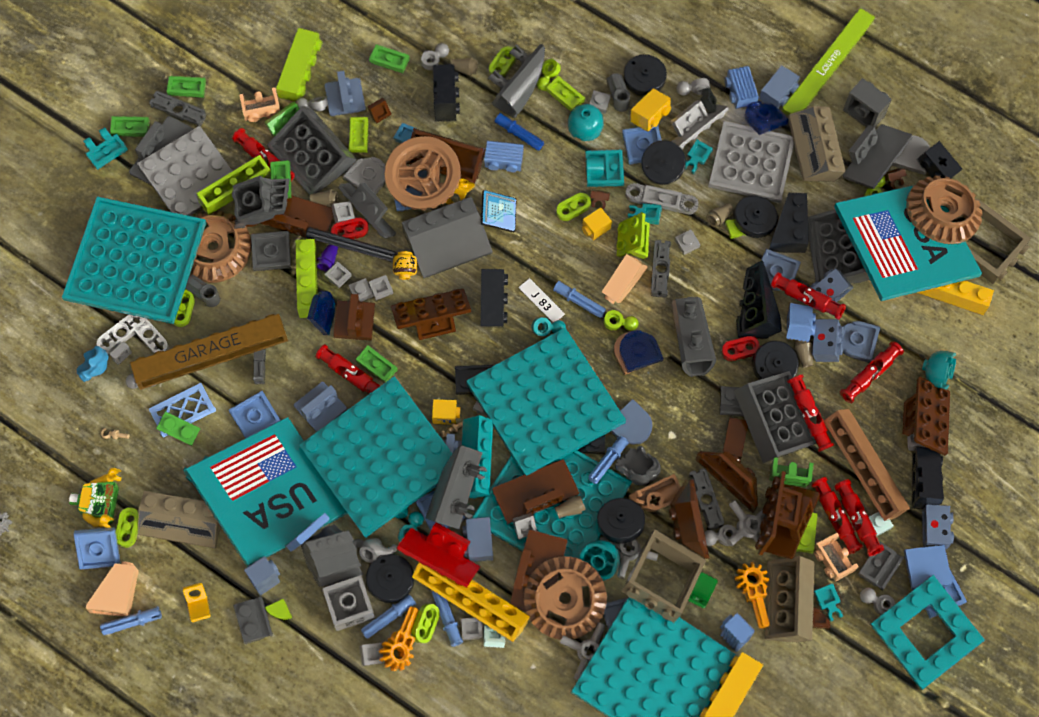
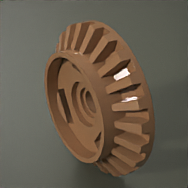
M415 137L401 143L391 153L385 166V182L390 194L404 207L407 206L413 210L421 209L424 211L428 208L434 209L438 205L446 203L447 199L452 197L454 191L458 189L459 180L461 179V167L456 153L448 144L433 137ZM423 156V158H421L420 160H418V161L414 162L413 164L407 166V164H408L411 160H413V159H415V158H417V157ZM440 167H447V177L444 183H440ZM420 170L428 171V175L425 178H420L418 173ZM409 186L421 192L422 195L410 194L405 189Z
M929 176L923 181H918L909 192L906 201L908 216L917 230L926 237L944 244H958L970 239L979 229L983 214L979 208L980 202L975 200L976 195L973 192L971 193L969 188L960 183V181L946 176L944 178L940 176L931 178ZM940 206H946L949 212H944ZM960 217H964L966 219L961 222H953Z
M223 211L214 212L209 216L207 213L197 214L196 218L205 219L206 226L209 227L203 232L196 257L199 256L211 260L213 263L201 262L195 257L189 276L193 274L206 283L222 282L234 277L246 266L251 255L252 242L247 227L234 229L235 221H232L233 214H225ZM229 233H234V248H229ZM211 242L218 244L216 249H208V245Z
M556 557L542 563L529 577L524 591V605L532 624L543 634L561 640L563 635L570 639H577L588 634L600 622L606 609L607 595L601 576L590 564L574 557ZM560 572L563 578L546 589L543 583ZM582 586H589L591 606L584 607ZM567 592L571 595V601L568 604L560 602L559 596L561 593ZM548 610L566 618L565 625L547 618Z

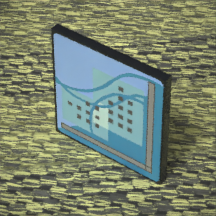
M483 190L481 225L515 233L517 198Z

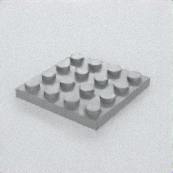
M724 121L708 187L746 196H760L768 201L781 203L794 145L793 137Z
M200 126L137 163L139 169L169 211L191 216L202 209L197 198L199 191L232 172L229 165Z

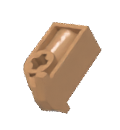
M675 474L630 494L628 497L638 503L643 510L656 512L670 505L681 486ZM651 499H657V503L650 504L649 501Z

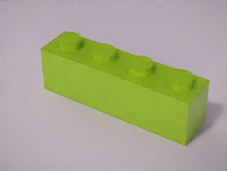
M298 28L276 87L278 98L296 102L301 96H304L306 81H309L311 77V67L316 64V53L321 50L322 46L319 33Z
M261 155L199 191L197 193L198 202L209 216L234 200L232 197L233 185L258 176L269 179L271 178L270 168Z
M295 240L297 310L299 318L319 317L315 240Z

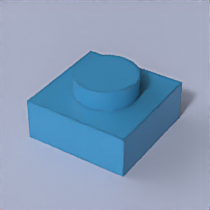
M402 123L393 137L394 140L403 143L411 139L414 127Z

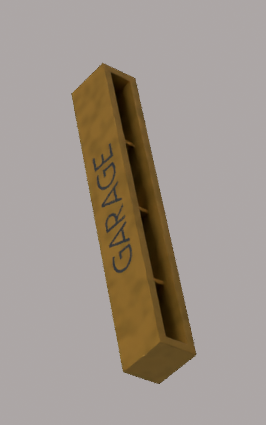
M270 314L264 319L252 320L246 325L234 326L221 333H212L209 337L194 339L191 343L176 345L167 351H157L154 355L139 357L135 361L130 362L135 382L139 389L142 390L287 342L288 338L280 315Z

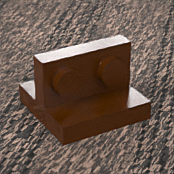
M351 294L350 301L337 300L334 338L372 341L375 303L360 301L359 294Z

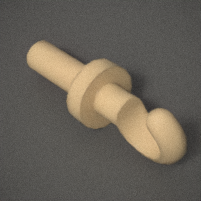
M463 421L456 425L454 423L451 424V427L446 432L444 430L441 431V437H447V434L453 431L454 433L458 432V429L463 427Z
M103 428L101 431V436L104 439H108L111 436L113 439H118V437L129 439L130 437L129 434L119 433V430L110 431L107 436H104L106 428Z

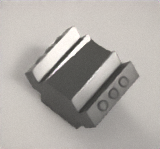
M258 176L233 185L232 197L235 200L234 214L236 216L234 229L245 228L246 225H255L274 218V215L284 214L287 206L289 179H267Z
M335 524L325 527L319 534L309 537L301 544L307 567L312 572L313 578L319 587L330 586L337 582L364 575L360 569L361 564L356 554L357 549L352 542L354 541L349 531L343 532Z

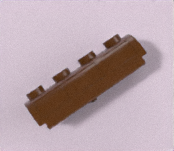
M413 128L411 139L426 136L440 139L448 144L458 157L461 167V178L471 183H476L480 174L485 148ZM423 156L411 160L408 164H413L423 158ZM440 167V174L447 175V167Z

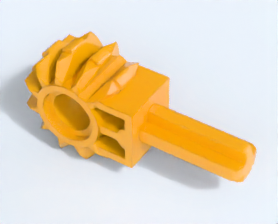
M751 562L749 567L744 563L742 569L736 571L739 576H735L734 580L740 582L736 587L737 589L744 588L742 594H745L746 602H752L758 627L766 628L770 626L763 599L767 596V585L765 583L769 582V578L764 576L768 572L767 570L760 571L762 568L761 564L755 568L754 562ZM747 576H754L757 582L750 583Z
M412 606L408 608L400 630L392 632L388 642L384 641L382 643L384 649H379L378 651L380 654H383V657L379 660H385L384 667H390L391 671H396L397 669L399 671L404 670L405 666L411 664L409 659L414 657L409 651L413 649L412 645L415 640L410 635L419 612L417 608ZM394 649L399 653L398 659L393 654Z

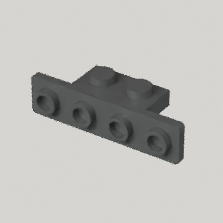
M351 183L339 185L338 188L342 191V194L353 203L356 210L363 214L366 221L372 224L380 236L389 238L396 235V232L382 218L388 208L366 183H360L357 189Z

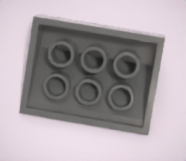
M302 106L267 144L280 161H290L291 171L295 175L294 178L309 195L311 193H318L335 181L357 160L317 113L305 106Z
M472 197L402 222L403 233L411 252L417 258V266L423 279L493 253Z
M836 210L808 217V236L816 282L824 279L825 273L831 269L840 270L850 284L870 280Z
M790 371L748 383L734 391L763 463L773 460L774 457L780 458L817 444L814 437H811L802 416V411L793 397L795 394L792 387L787 383V380L792 378Z

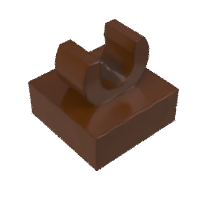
M383 98L367 107L376 124L391 115L386 100Z
M903 168L890 170L884 175L886 181H889L888 186L890 189H895L894 182L896 180L899 186H903L904 180L902 177L907 176Z
M592 189L590 198L594 199L592 207H595L597 201H601L602 209L606 207L605 201L610 199V192Z

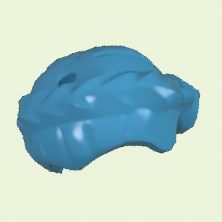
M95 346L84 353L85 361L76 370L83 382L103 374L107 369L108 353L101 347Z

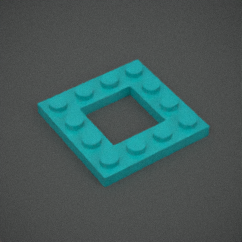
M934 575L930 576L870 623L871 627L920 690L931 684L985 641ZM930 605L955 637L927 659H924L900 627Z

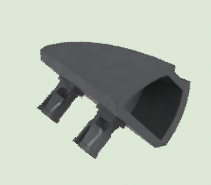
M517 44L509 54L519 60L522 66L510 80L505 79L497 70H494L488 77L489 80L500 88V92L492 102L493 106L510 117H517L538 82L545 55V46L542 44L529 55Z
M699 297L675 299L671 303L682 368L690 377L704 376L714 367L716 357L702 299Z
M462 445L457 447L442 471L431 499L426 519L459 529L463 516L466 518L473 516L467 510H474V507L467 505L475 477L484 479L485 476L479 472H487L485 467L479 466L482 452Z

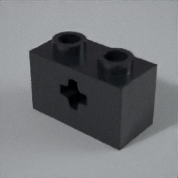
M940 141L917 158L921 167L932 178L934 176H940L941 178L946 176L952 179L963 170Z

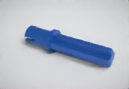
M502 113L498 114L494 122L506 129L507 133L511 132L538 151L542 149L544 141L518 125L516 120L512 121Z

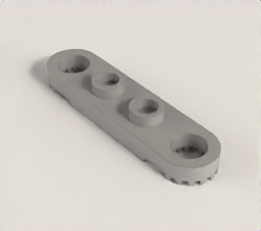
M638 183L628 185L625 192L627 200L637 204L661 205L662 209L683 214H693L698 209V199L693 195H686L681 192L648 185L644 186ZM635 189L638 190L640 194L639 196L634 197L630 195L629 192ZM691 201L694 206L688 209L684 203Z

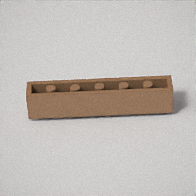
M850 409L838 410L825 419L826 426L883 520L896 519L909 510L910 507Z

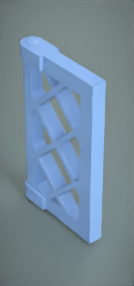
M202 383L149 408L157 426L162 418L158 416L157 412L164 408H167L166 412L168 413L170 409L180 411L178 416L180 419L183 412L192 414V417L184 420L189 423H193L216 412V408L209 399ZM198 391L201 394L199 400L189 397ZM185 399L182 408L172 406V404ZM188 400L197 402L194 412L185 409ZM201 404L207 405L208 409L197 413ZM160 431V435L163 438L168 436V434Z

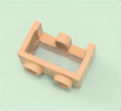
M272 88L273 96L262 97L261 92H256L254 94L255 99L245 101L243 94H240L245 121L256 122L263 117L271 118L280 111L276 88Z
M838 533L820 541L814 547L816 559L824 563L826 575L829 579L833 578L835 582L855 572L858 568L857 563L852 565L847 558L849 555L846 548L842 549L837 542Z

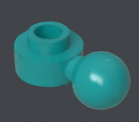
M544 317L535 318L531 324L533 333L538 336H546L550 331L556 333L566 328L563 321L556 320L551 323ZM540 323L543 325L541 330L538 329Z
M415 511L409 515L408 521L410 524L400 529L398 533L399 541L404 538L410 528L417 530V527L423 524L424 516L422 513Z

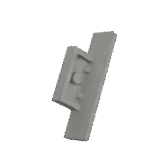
M696 100L671 120L678 135L671 142H674L683 149L684 145L696 139L698 134L708 129L714 121L722 118L724 113L729 110L728 107L717 104L716 112L709 114L702 102Z

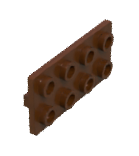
M291 195V198L287 199L284 214L274 215V218L263 221L260 224L306 237L308 227L329 232L334 215L331 207Z
M454 289L446 293H437L433 296L399 302L391 305V310L397 329L416 325L418 339L423 340L456 332L453 316L470 313L471 307L465 290Z
M919 377L916 383V394L904 402L902 434L910 436L914 433V442L944 456L948 454L950 391L937 388L930 381Z
M564 460L540 468L527 476L523 475L492 488V492L507 524L512 523L513 518L528 513H537L566 501L574 495L575 497L579 495V490Z
M781 471L778 477H774L772 486H768L765 493L767 502L762 510V514L765 515L760 523L759 530H762V533L757 541L759 555L764 554L775 538L777 524L793 530L798 525L802 493L784 487L785 471Z
M784 484L785 488L802 493L798 525L793 530L777 524L776 536L765 552L793 559L820 494L816 491ZM756 542L755 548L759 550V547L757 546Z
M529 530L513 586L511 605L526 612L524 591L529 577L538 566L547 560L563 557L568 542L567 539ZM560 572L543 583L546 589L557 583Z

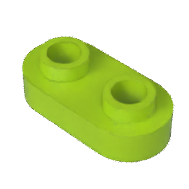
M503 47L489 65L490 75L494 70H500L501 72L498 73L503 77L506 76L516 62V58L509 54L513 49L512 47Z
M577 193L561 202L557 206V217L562 221H570L588 211L591 206L589 195ZM567 211L569 214L565 215L563 212Z
M188 290L184 291L174 325L177 327L186 326L191 319L195 298ZM188 299L187 303H182L183 300ZM179 317H184L183 320H178Z
M131 507L121 511L116 529L117 543L123 548L131 547L136 542L138 534L139 513ZM129 517H134L133 521H127ZM125 536H130L129 540H123Z
M424 604L420 607L411 631L415 642L427 643L431 640L440 616L436 605Z

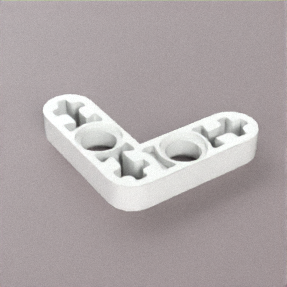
M127 315L97 340V346L106 350L108 354L123 341L126 342L135 334L153 354L157 351L169 350L167 341L147 318ZM133 319H139L140 323L137 324ZM119 329H126L127 332L124 336L119 337L116 335ZM147 330L153 331V336L150 338L143 337V334ZM112 335L114 336L115 340H117L116 342H114V340L111 338ZM156 340L159 345H163V350L157 349L154 343ZM106 341L107 343H109L110 346H104L103 342Z

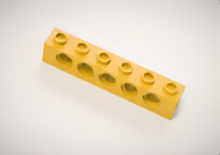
M420 562L412 575L414 579L512 642L522 633L530 618L529 615L474 580L466 588L458 585L450 578L440 575L434 569L422 565Z

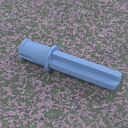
M560 280L556 283L554 292L559 293L567 298L568 302H574L595 316L603 317L606 312L605 308L578 293L576 288L572 289Z
M619 436L614 444L607 448L605 456L590 473L589 481L597 484L613 462L620 458L621 452L629 444L625 437Z
M432 591L444 625L443 630L448 635L450 645L455 647L462 644L463 640L457 627L458 622H455L447 599Z
M408 594L407 597L395 605L392 604L390 609L361 629L362 634L365 638L369 639L396 618H401L402 614L410 606L416 605L415 601Z
M159 606L142 612L138 610L136 614L100 625V629L103 635H107L140 624L144 626L147 622L162 619V614Z

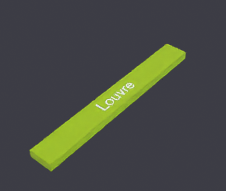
M861 8L858 10L782 108V112L790 115L808 107L875 20L873 15Z

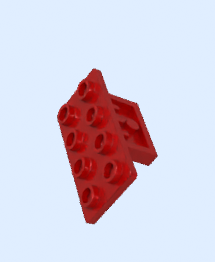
M437 522L433 525L428 537L410 528L397 546V549L404 555L416 559L422 565L434 569L440 575L446 576L458 585L466 588L480 569V565L463 557L471 541Z

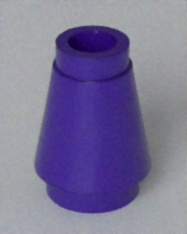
M328 244L319 255L316 265L320 270L327 272L335 264L338 246Z

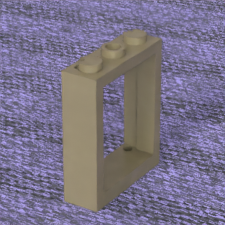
M976 198L975 200L981 204L979 207L983 213L981 217L1018 244L998 269L970 250L982 272L981 275L994 284L998 279L1001 281L1008 273L1006 269L1009 266L1013 268L1019 260L1017 258L1019 254H1025L1030 247L1027 244L1031 238ZM960 217L956 222H961L966 219L964 217Z
M654 529L647 538L621 592L674 623L682 614L706 560ZM650 549L690 572L676 605L671 604L635 582Z

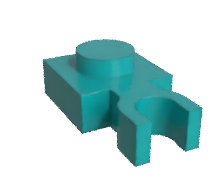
M696 140L687 154L691 159L686 162L685 170L689 165H692L694 168L691 172L695 174L698 163L704 165L713 148Z
M643 203L642 208L634 205L629 206L630 211H635V213H628V218L643 212L645 213L646 222L659 225L662 211L661 205Z
M833 583L814 590V595L820 609L827 608V616L830 622L834 621L832 617L833 612H837L839 618L843 617L841 610L836 607V604L841 601Z

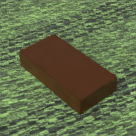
M729 418L723 451L736 455L740 460L748 428L745 420Z

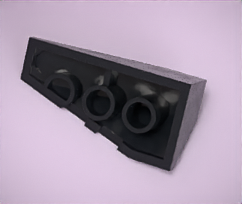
M761 260L746 269L743 284L745 293L743 300H740L739 306L742 308L740 316H737L736 320L738 338L752 336L756 339H767L782 331L780 313L765 264Z

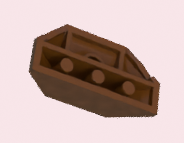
M700 451L697 454L696 461L745 507L754 513L758 506L757 478L755 473L750 468H745L741 464L740 459L734 454L731 455L728 451Z
M694 479L685 480L670 503L669 516L675 525L673 536L680 545L704 559H709Z

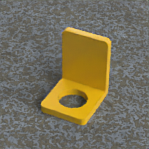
M461 178L458 189L454 193L460 197V201L464 200L466 194L475 187V184ZM451 197L447 199L446 204L448 205L454 203Z
M197 583L184 587L183 593L188 603L191 622L209 618L211 614L203 584ZM192 590H199L200 594L197 596H190L189 592Z

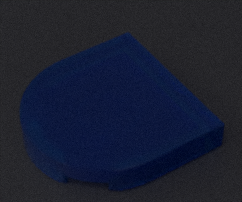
M762 101L752 102L745 111V120L758 135L788 124V118L771 103L768 105L762 103Z
M320 291L312 299L307 319L323 335H330L335 315V303L329 291Z
M634 330L627 333L620 343L619 352L627 373L664 360L656 339L652 335L642 332V330Z

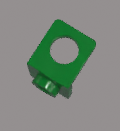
M701 572L688 601L705 609L718 583V579Z

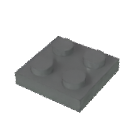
M289 231L251 234L254 271L291 268Z

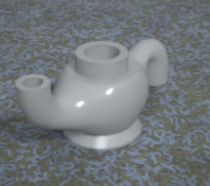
M378 538L365 541L355 539L352 541L356 548H360L359 554L361 558L369 563H372L382 555L393 554L397 551V545L393 544L391 547L386 548Z

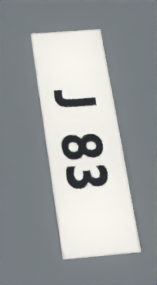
M530 278L519 286L522 292L552 322L559 320L565 315Z

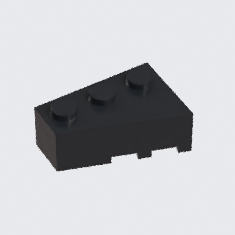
M454 64L433 65L435 122L457 121L456 114H460V103H456V98H459V87H455V82H459L458 71H455Z
M788 193L769 250L781 253H805L809 244L807 193Z
M481 269V327L504 328V323H507L508 312H504V304H508V293H504V285H508V274H504V269Z
M916 447L912 453V509H923L926 504L941 505L944 500L943 456L927 447Z

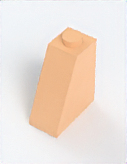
M626 254L602 290V293L606 295L604 298L612 304L615 301L621 303L648 269V266L635 257Z
M122 562L121 564H114L87 603L86 609L89 613L126 617L131 614L139 572L136 566H133V563Z

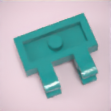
M105 127L99 130L100 136L104 140L100 145L96 146L90 137L83 141L89 150L86 156L97 170L128 150L117 134L111 136Z

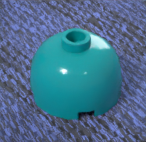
M581 104L575 107L570 112L568 118V131L574 138L577 137L581 141H592L598 138L604 127L601 111L590 104Z
M941 350L934 352L929 360L925 359L922 370L925 371L926 379L935 387L945 390L949 387V384H946L949 378L951 380L953 378L956 366V359L953 357L956 356V353Z
M596 540L589 543L583 548L579 558L590 564L599 573L603 581L610 579L616 574L621 561L619 551L615 545L605 540Z

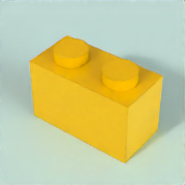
M653 88L631 109V122L649 132L658 125L664 116L670 113L671 98Z

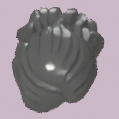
M638 446L637 450L630 448L627 454H624L622 458L616 461V470L620 471L621 474H624L631 482L638 486L649 485L657 479L661 471L657 458H654L649 453L646 454L642 446Z

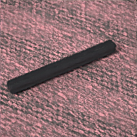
M308 227L306 232L307 238L393 262V257L397 255V252L312 227Z

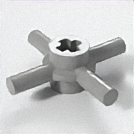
M733 500L729 503V506L737 515L739 521L736 526L737 532L727 540V544L733 546L742 537L753 538L757 542L760 536V523L765 514H762V510L755 516L745 514L736 500Z
M600 538V540L609 541L606 538ZM636 539L628 543L609 541L615 545L621 557L617 573L619 578H625L629 561L635 560L642 550ZM627 546L631 547L630 552H626ZM649 551L646 559L657 561L658 553Z
M602 623L597 624L591 640L579 643L563 635L560 641L561 644L576 650L581 661L573 677L575 680L579 679L593 654L587 656V651L584 650L592 648V653H594L599 646L598 642L605 629V625Z

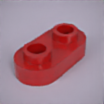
M363 218L342 221L333 225L331 233L338 235L340 232H343V237L350 239L361 238L368 233V223Z
M747 336L726 342L722 347L721 353L727 361H736L754 356L760 344L755 337ZM746 346H751L752 350H748ZM732 350L734 354L731 355L728 351Z

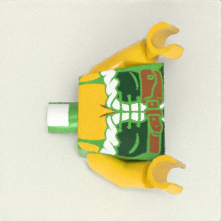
M111 468L107 474L90 481L88 484H83L81 494H70L69 504L78 505V511L83 519L92 527L111 528L108 523L113 524L119 492L118 485L113 481H121V477L117 476L121 472L120 469Z

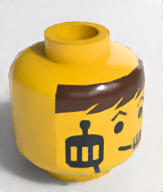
M398 252V255L393 257V273L399 276L401 280H409L410 276H414L417 273V258L412 252Z

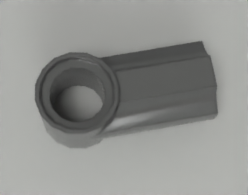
M618 73L611 74L607 78V84L613 99V107L619 112H624L629 108L630 92L626 89L622 75Z
M193 274L189 276L185 290L190 291L195 297L202 300L206 306H217L220 302V296L216 287L205 283ZM209 294H214L212 297L207 298Z

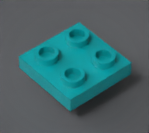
M622 150L586 151L587 187L624 186Z

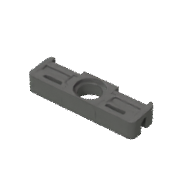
M159 91L154 93V99H151L149 102L152 109L154 107L178 120L193 123L197 127H201L206 119L205 110ZM176 106L183 107V110L179 113L173 111Z
M655 240L650 293L653 297L665 298L668 294L670 241L661 243V240ZM663 265L666 271L660 273L656 270V266Z
M266 349L254 352L253 380L255 385L265 384Z
M702 468L698 472H690L689 478L691 480L694 479L700 512L703 513L707 525L706 529L714 530L721 528L724 525V519L706 469ZM709 495L712 498V502L704 504L701 501V497Z

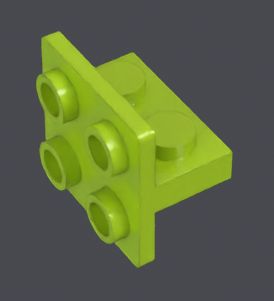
M641 212L619 222L616 256L622 257L626 254H631L641 259L648 257L650 223L645 221V213Z

